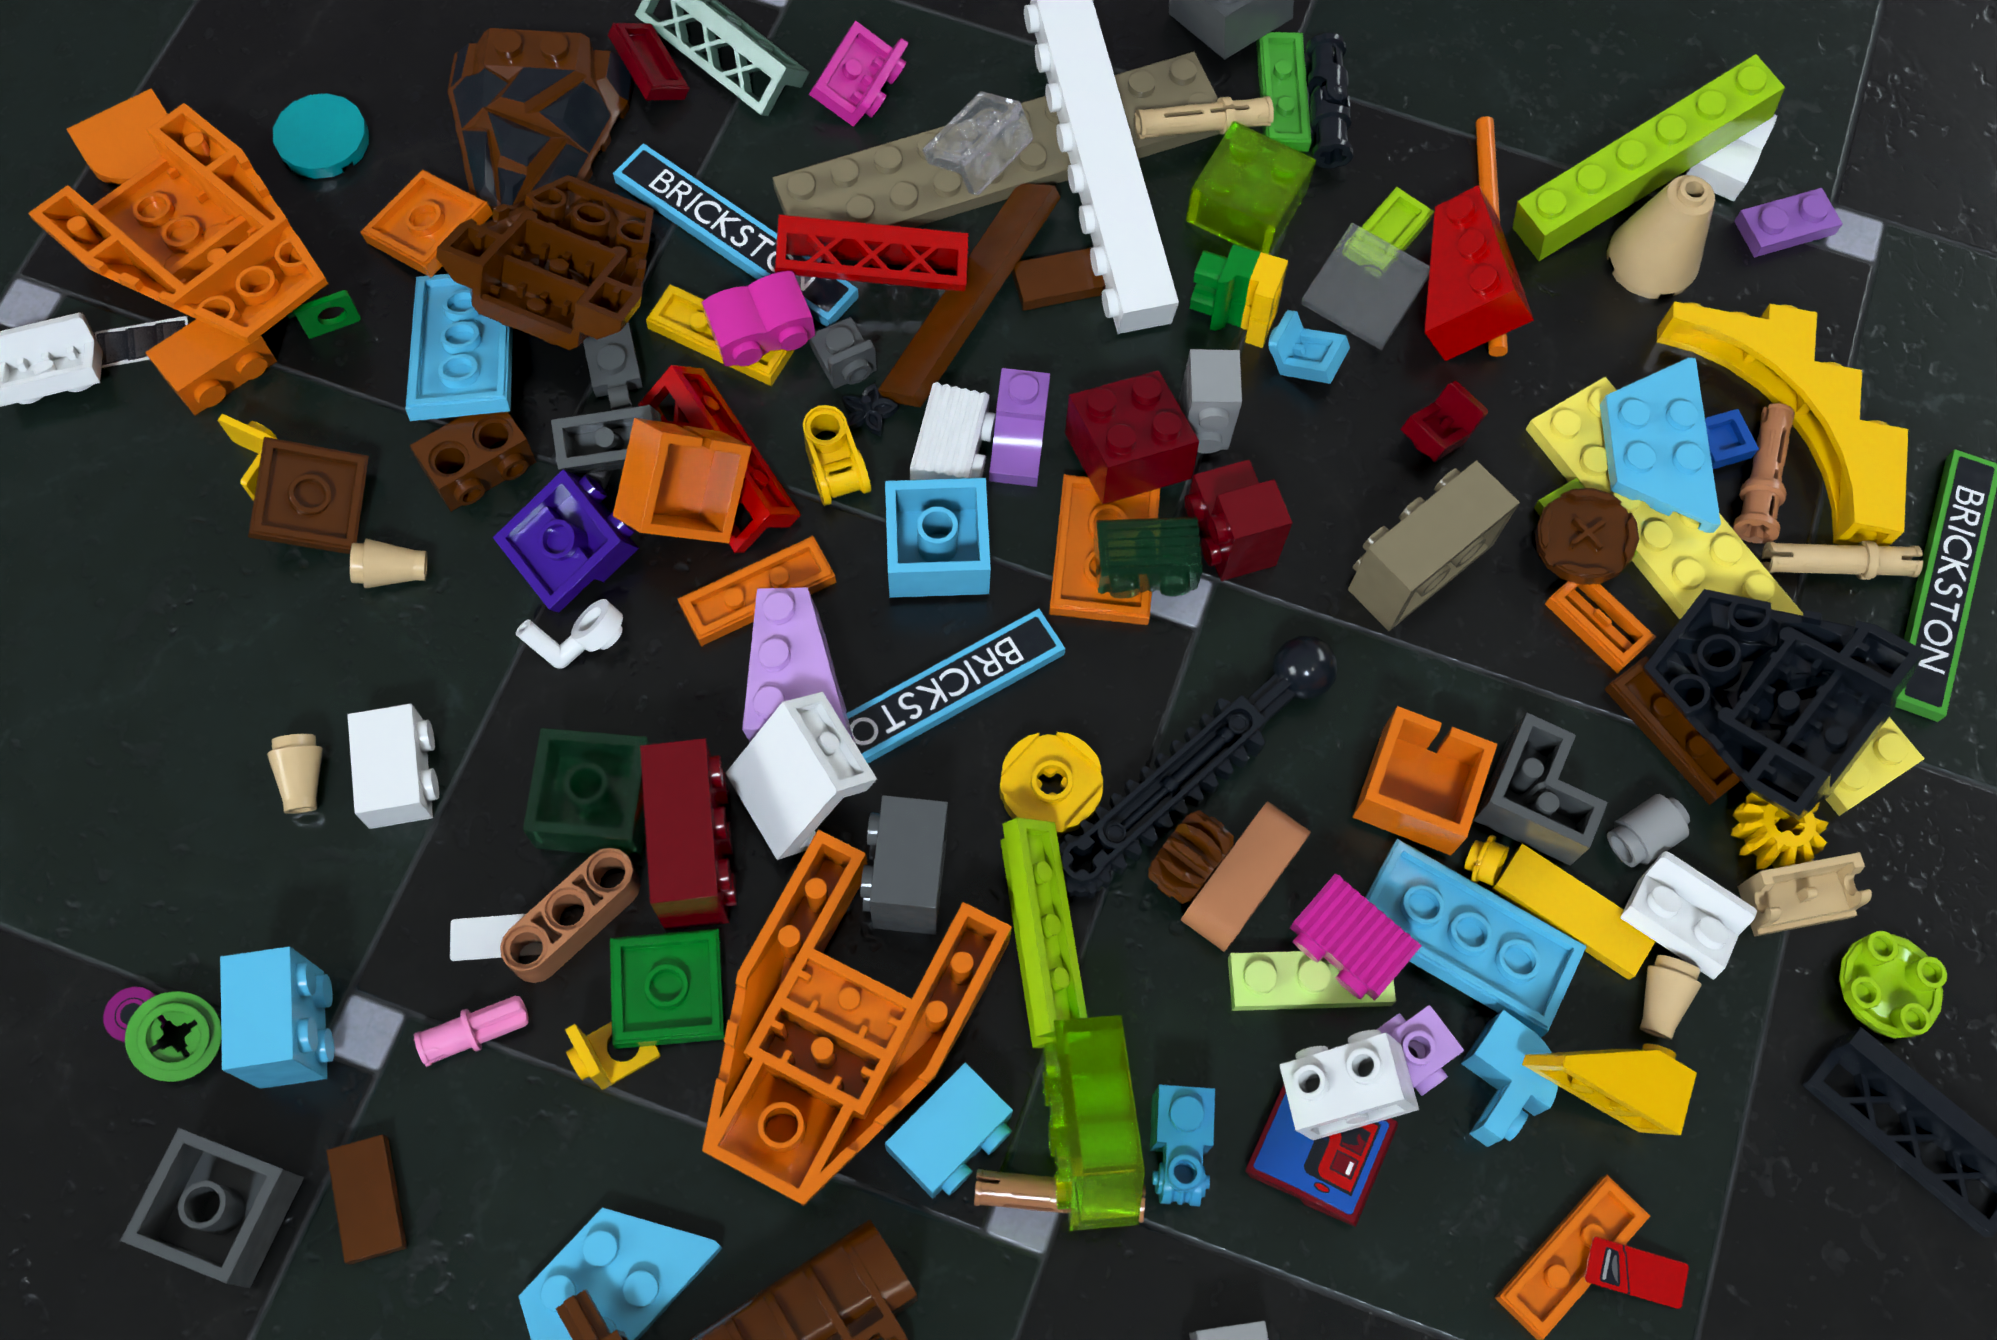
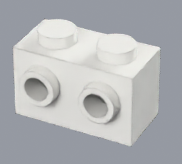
M1366 1030L1351 1035L1348 1038L1349 1044L1329 1050L1326 1046L1309 1047L1295 1054L1296 1060L1280 1064L1295 1130L1311 1140H1317L1419 1110L1402 1045L1386 1032L1381 1034L1379 1030Z

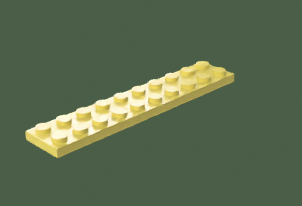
M1606 377L1529 422L1526 431L1568 482L1577 478L1585 488H1594L1610 493L1622 501L1621 506L1628 513L1631 511L1637 521L1639 542L1636 548L1638 553L1632 561L1679 619L1683 617L1704 589L1769 602L1773 610L1803 616L1802 611L1721 514V525L1714 533H1706L1698 529L1700 522L1675 511L1670 516L1651 509L1643 501L1631 500L1611 491L1600 403L1607 394L1616 391V389ZM1889 717L1831 795L1825 800L1840 816L1924 760V757Z

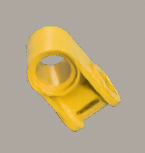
M820 405L811 409L804 417L803 431L806 453L822 504L824 506L830 505L833 498L859 490L863 494L871 492V484L860 451L856 448L842 411L829 405ZM822 431H830L836 434L830 440H820L815 437Z

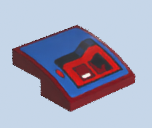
M1283 1084L1245 1171L1249 1177L1300 1198L1304 1205L1356 1227L1397 1130L1398 1123L1390 1118L1317 1140H1311L1295 1130Z

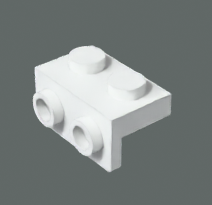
M70 314L0 331V407L14 403L30 404L44 396L64 391L80 392L88 389L93 384L100 383L103 352L84 314Z

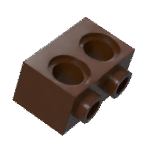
M508 412L460 416L409 445L422 470L450 511L460 506L475 503L489 489L505 480L509 481L518 478L529 466L536 463L526 437ZM497 442H506L503 446L499 448L489 449L493 444ZM463 466L456 473L446 474L453 467Z

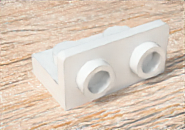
M1665 851L1638 880L1620 918L1684 961L1698 967L1702 973L1714 980L1726 968L1738 936L1755 919L1757 910L1681 859Z

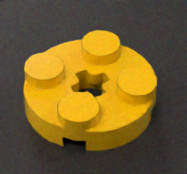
M1057 732L1056 735L1046 734L1039 736L1040 733L1029 735L1016 743L1005 757L1002 765L999 794L1007 813L1012 819L1019 817L1055 822L1057 837L1061 838L1066 833L1078 830L1080 822L1083 820L1089 821L1094 816L1095 809L1100 805L1103 792V777L1099 758L1089 745L1069 733ZM1058 773L1063 777L1060 784L1063 789L1061 793L1051 792L1046 794L1041 791L1042 782L1038 778L1042 774L1051 778Z

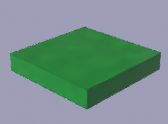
M719 929L610 938L612 1045L614 1049L724 1039Z

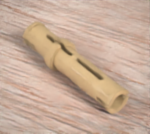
M1229 96L1219 97L1217 102L1145 110L1136 109L1134 128L1138 140L1209 131H1219L1220 134L1226 135L1232 134L1234 129L1271 126L1274 119V108L1270 96L1245 100H1232Z
M1862 541L1858 545L1766 542L1762 551V559H1771V562H1763L1762 565L1769 573L1855 574L1860 580H1871L1876 575L1918 577L1922 571L1923 560H1912V557H1921L1923 552L1919 546H1878L1874 541Z

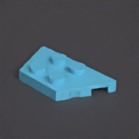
M1687 358L1607 394L1600 403L1610 489L1612 492L1628 499L1643 501L1651 509L1670 516L1675 511L1700 522L1699 530L1706 533H1714L1721 525L1697 363L1696 358Z
M601 1208L519 1295L531 1340H572L555 1308L562 1305L563 1301L569 1297L576 1296L587 1289L611 1333L619 1330L626 1334L628 1340H639L721 1251L722 1247L715 1240Z

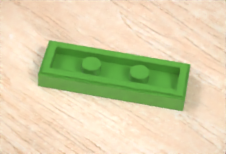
M1270 32L1256 41L1260 98L1270 96L1274 108L1273 123L1268 127L1262 126L1264 151L1309 152L1312 142L1303 33Z

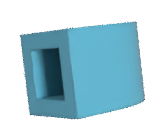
M1504 1010L1488 1021L1461 1062L1463 1066L1497 1089L1469 1133L1486 1147L1503 1140V1138L1509 1142L1513 1140L1528 1118V1114L1522 1108L1536 1116L1551 1108L1558 1090V1085L1522 1065L1525 1054L1551 1053L1546 1043L1533 1030Z

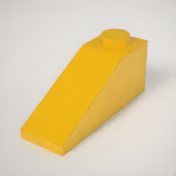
M1643 1044L1642 1049L1525 1054L1522 1063L1526 1068L1637 1132L1681 1135L1697 1072L1675 1060V1052L1655 1044Z

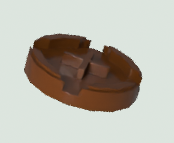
M1594 488L1572 489L1561 494V497L1555 499L1552 503L1550 502L1543 509L1535 531L1536 549L1545 566L1561 579L1580 585L1601 584L1617 577L1634 557L1639 542L1636 519L1631 511L1628 513L1621 506L1622 501L1610 493Z

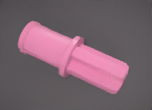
M513 996L472 1013L467 1008L461 1010V1016L425 1031L414 1033V1041L421 1061L428 1067L437 1061L473 1048L475 1052L480 1051L482 1043L525 1027L528 1024L529 1015L521 997Z

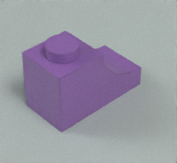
M1002 368L996 407L989 481L1037 487L1050 373Z

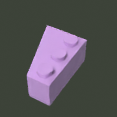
M808 587L757 588L742 729L749 742L752 741L783 701L823 692L855 743L821 618Z

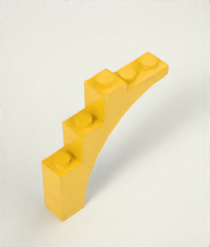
M1674 301L1658 326L1656 342L1693 352L1726 367L1757 388L1772 403L1785 404L1794 410L1795 416L1792 425L1806 442L1823 476L1832 510L1833 543L1858 545L1862 541H1874L1878 546H1890L1903 534L1905 526L1908 429L1890 426L1879 420H1860L1862 370L1844 367L1836 362L1814 361L1817 312L1801 310L1792 305L1769 304L1759 318L1744 312H1728L1703 307L1697 303Z

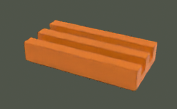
M1568 581L1550 596L1545 603L1554 614L1617 674L1656 639V636L1601 584L1580 585ZM1577 587L1581 589L1609 617H1607L1600 609H1595L1575 589ZM1612 620L1635 641L1634 644L1611 624Z

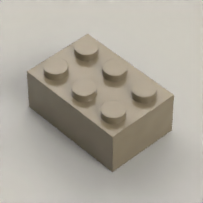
M1477 460L1462 472L1457 468L1451 470L1435 486L1434 490L1436 493L1426 501L1422 497L1415 499L1400 514L1399 519L1401 521L1391 530L1386 526H1382L1363 544L1366 553L1353 565L1356 573L1348 590L1388 631L1392 630L1490 549L1520 502Z

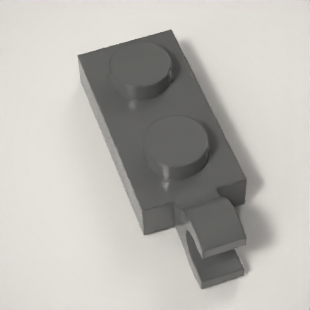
M628 321L620 332L601 339L588 336L583 341L595 397L608 395L612 410L633 408L629 391L643 388Z

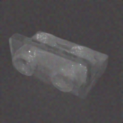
M980 91L922 150L928 164L961 174L968 192L978 196L1033 140V134L1020 101Z

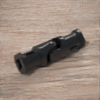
M1324 33L1314 36L1308 41L1306 46V53L1312 63V71L1308 76L1311 130L1316 134V146L1313 148L1312 157L1317 166L1327 169L1345 166L1354 156L1347 133L1351 126L1350 97L1347 93L1349 85L1348 71L1343 67V56L1347 51L1346 43L1343 37L1336 33Z

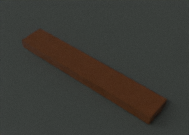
M1024 183L1013 190L967 258L965 292L945 290L879 387L878 391L883 398H888L898 404L921 408L930 394L932 384L939 381L1061 197L1055 186Z

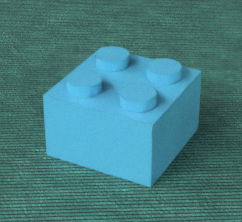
M986 478L885 481L889 598L989 594L991 567Z
M290 946L221 956L222 1070L259 1089L328 1079L327 1062L333 1061L335 1051L331 1030L326 1028L325 1008L331 1006L333 998L329 976Z

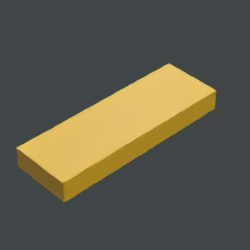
M670 284L646 319L648 329L724 364L705 317L702 305L704 299ZM795 350L769 351L752 365H734L729 367L772 387Z
M1523 843L1517 848L1492 888L1493 891L1517 907L1586 945L1585 952L1628 980L1635 977L1656 942L1620 918L1624 909Z

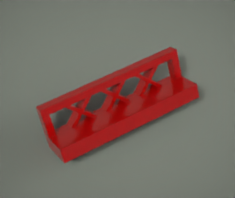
M779 215L775 273L793 271L796 276L965 292L967 283L968 233ZM786 254L809 256L811 258L807 261L787 260ZM837 259L860 262L855 266L842 265ZM885 264L907 267L903 270H891ZM932 268L955 270L956 276L937 274Z
M671 365L638 405H651L661 414L662 422L676 424L682 428L683 426L724 432L752 446L739 503H743L753 520L742 532H740L734 520L729 541L735 553H744L767 527L790 528L801 516L800 512L705 370L702 368ZM669 393L675 400L674 422L667 421L658 407Z

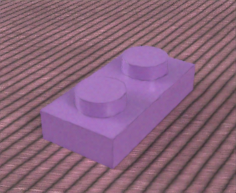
M1822 188L1741 210L1734 220L1754 258L1835 235L1843 225Z

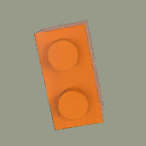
M197 319L145 352L164 379L195 416L206 408L217 405L227 394L247 381L259 377L268 367L277 362L262 336H259L249 344Z

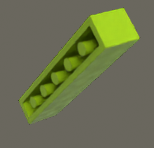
M1757 54L1753 55L1518 200L1512 228L1537 260L1541 261L1771 119L1785 89L1784 85Z

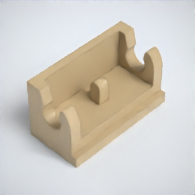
M1860 852L1759 871L1737 886L1741 899L1757 910L1755 919L1750 923L1754 937L1857 916L1856 910L1869 903L1872 896L1870 889L1858 891L1855 887L1854 876L1855 874H1860L1865 867Z

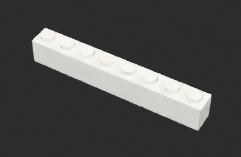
M1030 0V4L1024 6L1025 24L1028 33H1035L1037 39L1035 60L1038 71L1040 73L1046 72L1049 84H1046V100L1049 111L1057 112L1060 124H1057L1056 130L1058 145L1062 153L1068 152L1071 165H1068L1070 189L1072 193L1079 192L1082 206L1079 207L1081 229L1084 234H1090L1094 246L1090 250L1092 269L1095 276L1102 275L1105 282V290H1102L1104 313L1107 318L1113 317L1117 334L1172 324L1179 301L1093 0Z

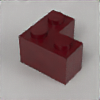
M1249 459L1194 474L1189 494L1185 495V507L1188 517L1193 524H1199L1204 537L1201 539V547L1205 561L1210 567L1215 565L1221 581L1277 565L1293 522L1275 479L1259 483Z

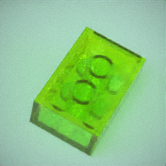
M1122 1015L1054 1020L1053 1043H1043L1045 1072H1042L1044 1103L1045 1106H1049L1051 1122H1048L1050 1155L1055 1157L1057 1174H1054V1190L1057 1210L1067 1209L1070 1231L1139 1225L1145 1170Z

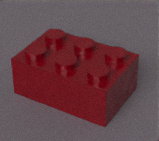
M706 738L641 745L650 904L665 931L729 923L728 906L737 905L735 876L730 871L729 860L724 859V855L733 854V841L730 822L727 823L725 808L724 806L720 807L721 804H729L726 772L723 773L721 757L720 755L711 756Z

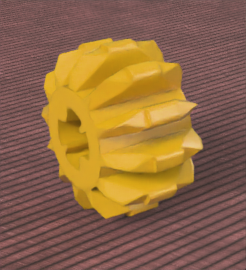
M1751 792L1746 796L1745 803L1739 805L1732 815L1739 824L1732 828L1731 836L1743 839L1746 843L1740 848L1739 855L1746 856L1751 853L1756 855V870H1764L1770 865L1773 868L1813 861L1814 855L1821 852L1827 843L1819 834L1826 830L1829 822L1817 819L1813 814L1818 810L1820 802L1804 817L1797 820ZM1776 825L1782 830V833L1777 829Z

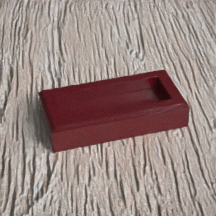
M613 23L608 37L645 100H685L690 88L652 24Z

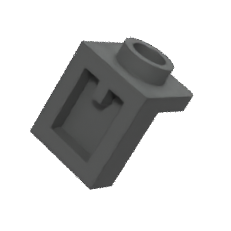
M852 317L816 331L815 336L809 339V345L834 389L845 384L853 385L860 383L871 373L877 371L875 347L871 340L865 341Z

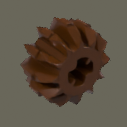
M1200 810L1192 812L1177 826L1163 847L1158 851L1157 856L1149 867L1148 878L1158 885L1157 888L1171 898L1173 896L1182 904L1190 902L1198 895L1230 852L1234 844V835L1224 828L1225 825L1213 816L1209 817Z

